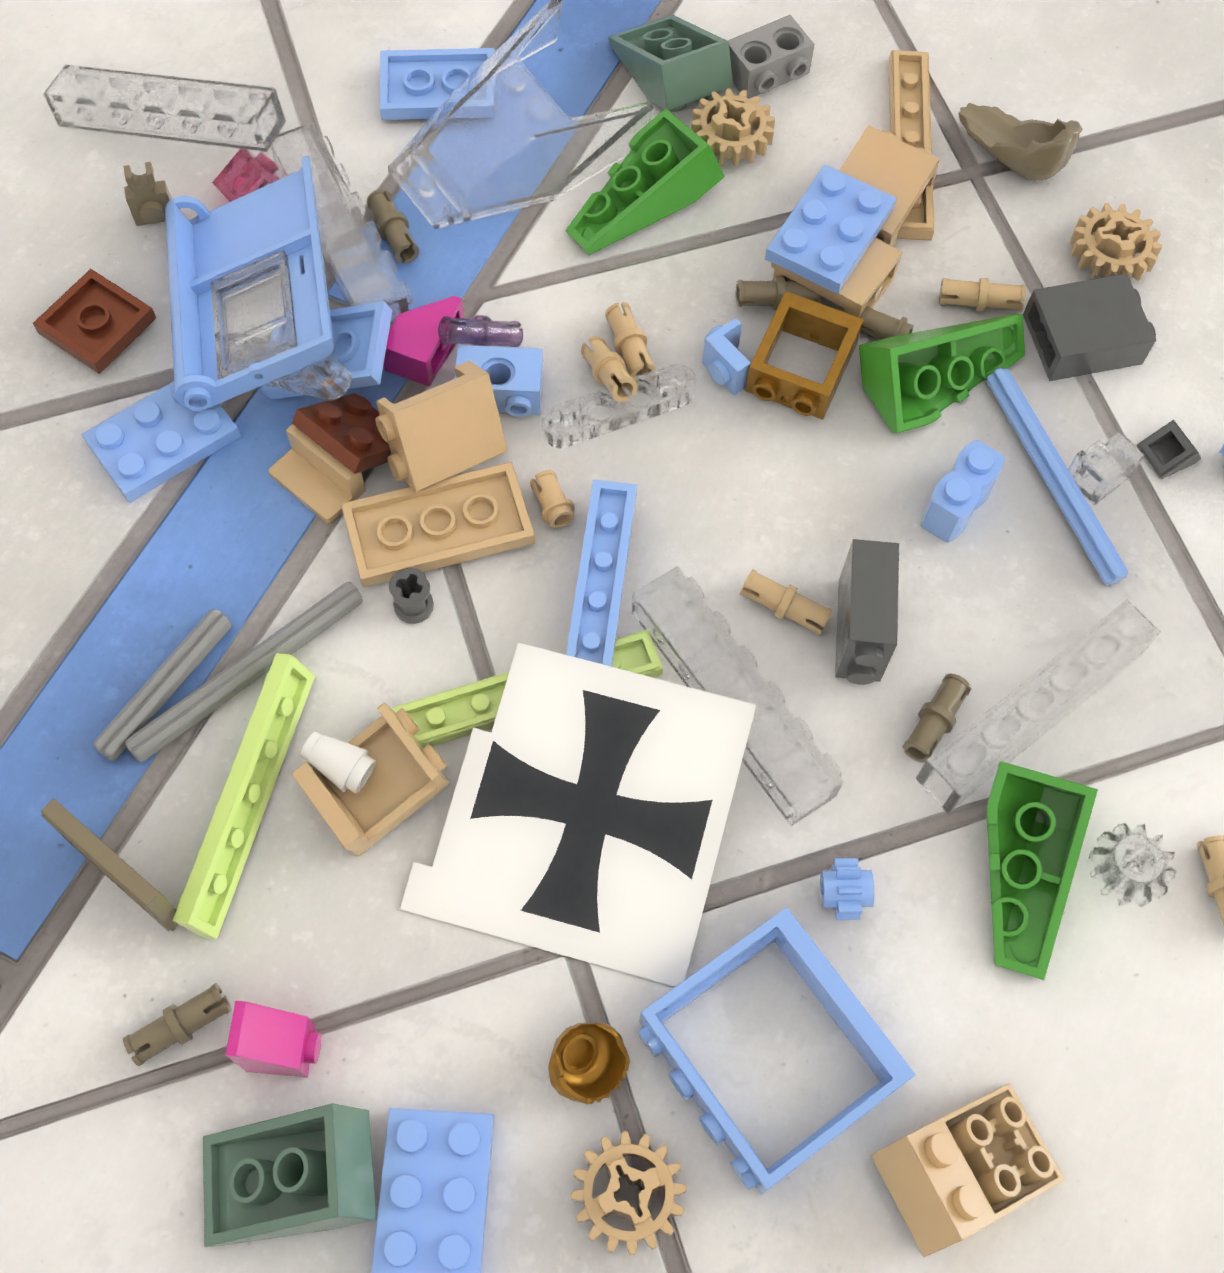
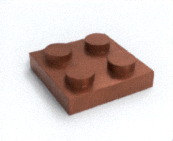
M90 268L36 319L33 325L38 334L100 374L156 319V315L152 307Z
M352 393L296 410L292 424L354 474L387 463V457L392 455L388 442L382 438L376 425V417L380 416L379 411L372 407L369 400L363 396Z

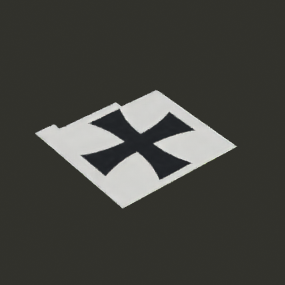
M518 642L492 732L477 728L472 730L433 866L413 862L400 909L670 986H678L686 979L756 704Z

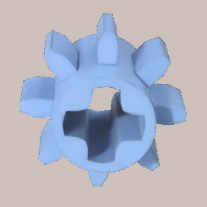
M834 858L832 871H821L820 875L822 907L836 910V920H860L862 907H873L872 870H861V867H858V858Z

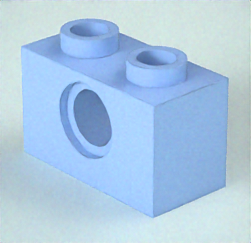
M458 345L456 366L471 361L489 373L498 413L510 414L516 417L541 415L544 375L543 349Z

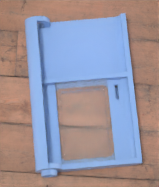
M309 155L301 158L302 167L297 172L211 211L198 199L190 196L175 197L165 206L175 399L181 406L193 411L205 410L317 363L330 356L333 352L334 340L312 164ZM179 209H193L197 216L188 220Z

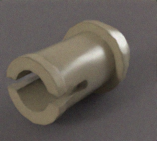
M869 306L865 308L861 316L864 321L860 333H866L878 339L913 332L914 325L907 323L908 318L902 317L899 320L876 311Z

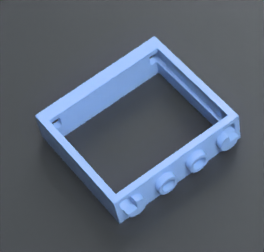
M787 907L641 1011L639 1022L643 1028L638 1031V1034L647 1049L654 1057L662 1053L673 1069L668 1074V1077L684 1100L689 1099L691 1096L704 1113L699 1117V1121L709 1137L717 1145L722 1141L725 1142L736 1158L730 1164L740 1181L748 1190L756 1186L761 1195L916 1075ZM775 942L880 1082L767 1169L663 1023Z

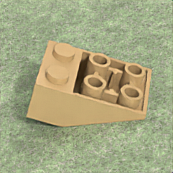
M1010 1083L914 1131L871 1155L923 1257L964 1240L1065 1180Z

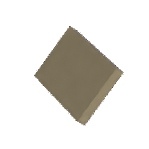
M53 798L40 811L43 813L41 816L167 931H173L179 925L172 921L176 909L167 899Z

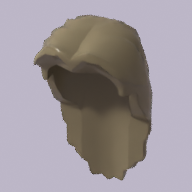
M968 103L966 107H961L958 113L960 122L966 128L968 135L1012 171L1034 181L1048 180L1066 166L1073 150L1077 148L1079 134L1083 130L1078 121L1070 120L1069 122H1063L1057 119L1054 124L1031 119L1020 121L1014 116L1004 113L998 107L977 106L972 103Z

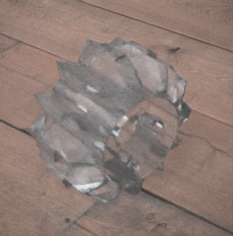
M1126 823L1118 824L1112 833L1104 831L1097 838L1096 843L1099 847H1094L1089 852L1088 859L1098 865L1090 871L1089 878L1103 879L1105 885L1100 890L1101 895L1106 896L1115 891L1117 893L1118 906H1126L1133 899L1138 907H1143L1152 901V897L1159 899L1168 892L1166 883L1175 878L1177 871L1167 865V863L1174 859L1175 852L1161 850L1159 845L1163 841V834H1157L1152 838L1147 837L1145 824L1137 825L1132 831Z

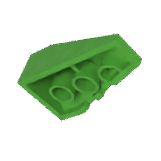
M665 108L634 135L628 144L631 149L621 164H613L607 172L610 179L600 192L591 194L565 230L588 255L695 203L725 177L710 145L668 109Z
M1023 314L1007 315L892 336L859 345L862 387L892 433H901L933 423L941 417L940 412L954 402L960 403L969 397V391L984 380H987V377L998 368L1006 369L1024 357Z
M1003 761L999 762L986 807L994 964L1044 980L1098 789Z

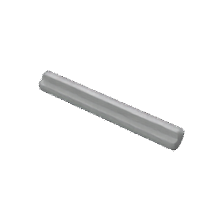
M216 609L209 610L94 740L93 747L99 754L111 761L118 758L126 748V739L146 726L228 632L232 624L227 616Z

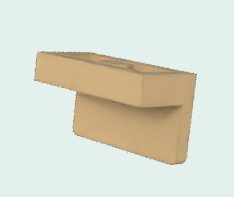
M292 424L286 429L292 449L269 468L270 477L324 522L330 524L343 513L341 503L357 500L366 492L362 473L354 474Z

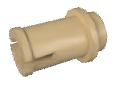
M546 470L536 474V479L530 480V486L542 506L541 516L543 521L550 524L552 528H561L568 525L574 519L575 515L573 512L575 506L572 500L566 499L557 481L555 472Z

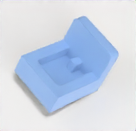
M737 318L724 326L718 325L707 334L704 341L702 363L708 368L713 380L719 385H724L733 395L746 388L749 366L751 364L737 349L742 329V323Z

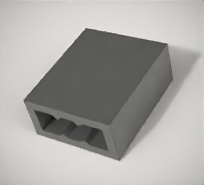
M1127 273L1035 289L1023 313L1049 381L1142 365L1156 342L1155 328L1151 322H1148L1141 306L1140 294L1133 288Z
M860 539L852 540L838 586L835 678H846L851 683L865 685L874 681L880 682L897 646L899 543Z

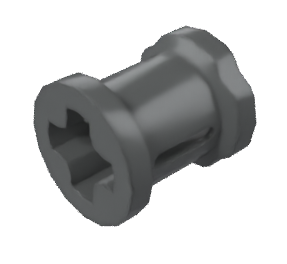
M406 568L403 571L396 572L389 582V591L393 596L395 614L405 623L417 624L429 618L434 607L433 598L430 594V583L426 579L425 573L416 568Z

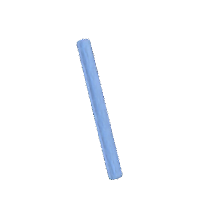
M1007 368L994 370L987 377L989 388L1098 575L1106 585L1120 582L1128 575L1126 566L1010 370Z

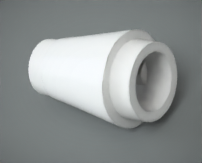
M316 731L307 739L300 753L301 757L308 760L312 766L342 792L348 789L358 794L370 778L376 765V760L368 756V750L326 735H321Z

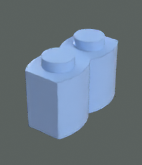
M979 440L968 444L958 455L952 471L942 477L935 486L922 517L921 527L947 543L959 537L965 530L974 510L978 509L987 500L1003 467L1004 455Z

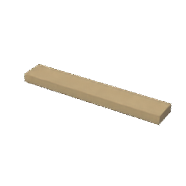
M891 50L889 56L890 133L897 139L913 147L924 148L932 154L928 52ZM933 183L931 186L926 185L898 230L897 238L932 240L934 234Z

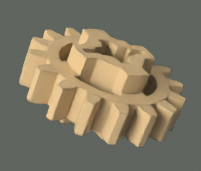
M727 88L725 96H720L717 92L713 91L711 92L710 101L701 98L699 100V109H693L691 130L710 145L714 155L718 156V163L720 165H723L726 159H732L734 166H739L741 158H745L749 163H753L755 153L764 156L767 145H772L775 117L770 116L771 107L769 105L760 106V96L757 95L752 99L746 98L747 90H742L739 96L733 95L730 88Z
M1104 203L1101 212L1092 207L1089 209L1087 216H1080L1070 238V243L1074 245L1071 256L1081 257L1078 267L1082 269L1089 266L1092 269L1090 277L1093 279L1099 274L1109 277L1127 273L1129 279L1132 276L1139 281L1143 278L1146 271L1151 272L1158 259L1162 244L1157 241L1161 233L1156 230L1150 231L1154 221L1152 219L1144 221L1139 219L1141 214L1139 209L1130 214L1126 212L1125 204H1121L1118 210H1113L1109 203Z
M623 1131L620 1145L613 1146L611 1141L605 1136L601 1138L602 1154L598 1156L588 1149L584 1153V1158L590 1165L589 1170L575 1169L573 1177L583 1183L584 1187L583 1189L571 1192V1201L584 1202L585 1209L575 1216L577 1223H583L591 1220L594 1226L588 1238L592 1242L602 1234L609 1237L607 1242L608 1252L613 1253L618 1242L621 1241L626 1242L629 1256L635 1255L637 1241L644 1240L646 1245L653 1250L657 1248L655 1232L659 1230L670 1237L675 1231L667 1220L668 1216H683L685 1209L679 1204L674 1203V1197L686 1193L687 1186L673 1183L672 1179L682 1167L680 1163H672L668 1166L664 1163L663 1159L668 1151L666 1145L661 1146L655 1152L648 1149L650 1135L644 1134L639 1144L634 1145L631 1144L628 1131ZM632 1156L643 1159L652 1165L653 1168L645 1172L629 1167L623 1157ZM605 1165L610 1178L607 1190L593 1199L592 1189L595 1178ZM617 1170L620 1171L622 1178L626 1179L630 1186L639 1183L642 1187V1191L637 1196V1210L641 1217L637 1215L635 1208H631L626 1200L619 1203L616 1201L614 1196L620 1190V1176ZM663 1187V1206L659 1215L653 1221L647 1205L651 1194ZM611 1214L627 1218L634 1231L616 1229L602 1218H606Z

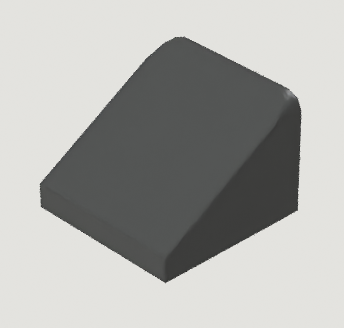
M1172 420L1137 444V447L1161 479L1201 460L1199 452L1175 420Z

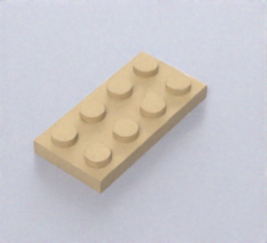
M512 462L451 476L417 492L411 487H406L341 503L362 587L390 581L396 572L403 571L406 568H416L426 572L535 544V534Z

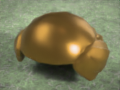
M578 1023L566 1028L556 1039L548 1064L549 1078L554 1089L561 1096L585 1104H593L594 1101L599 1103L603 1098H609L611 1091L618 1089L619 1083L627 1077L626 1071L629 1069L630 1058L621 1035L606 1023Z

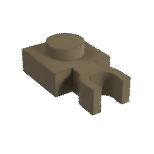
M145 162L146 173L143 175L132 173L130 165L123 166L125 180L128 185L124 187L125 198L136 226L164 222L165 206L172 199L165 180L155 182L151 162Z

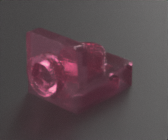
M242 146L212 183L231 202L264 187L268 182L273 183L280 178L276 174L279 167L263 152L260 151L255 156Z

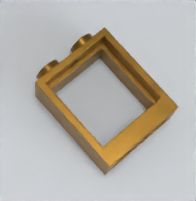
M785 291L749 366L745 391L754 394L761 400L773 401L792 408L801 415L814 416L823 420L856 348L864 319ZM782 331L838 351L823 385L767 364Z

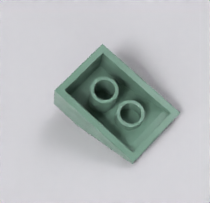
M675 15L608 36L609 45L648 100L663 109H668L670 112L683 110L687 107L688 103L701 98L710 100L711 92L713 91L720 95L721 91L734 87L729 41Z
M331 1103L203 1136L204 1247H217L327 1231L376 1220L369 1110Z

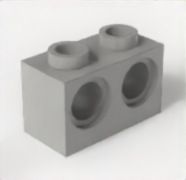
M791 15L727 40L729 41L733 84L739 92L747 90L746 98L748 99L767 93L775 87L800 79L810 73L815 44Z

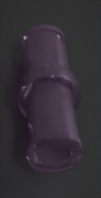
M477 315L473 319L445 316L439 323L438 335L442 337L440 341L443 344L518 348L523 340V328H519L521 324L518 321H493L488 316Z

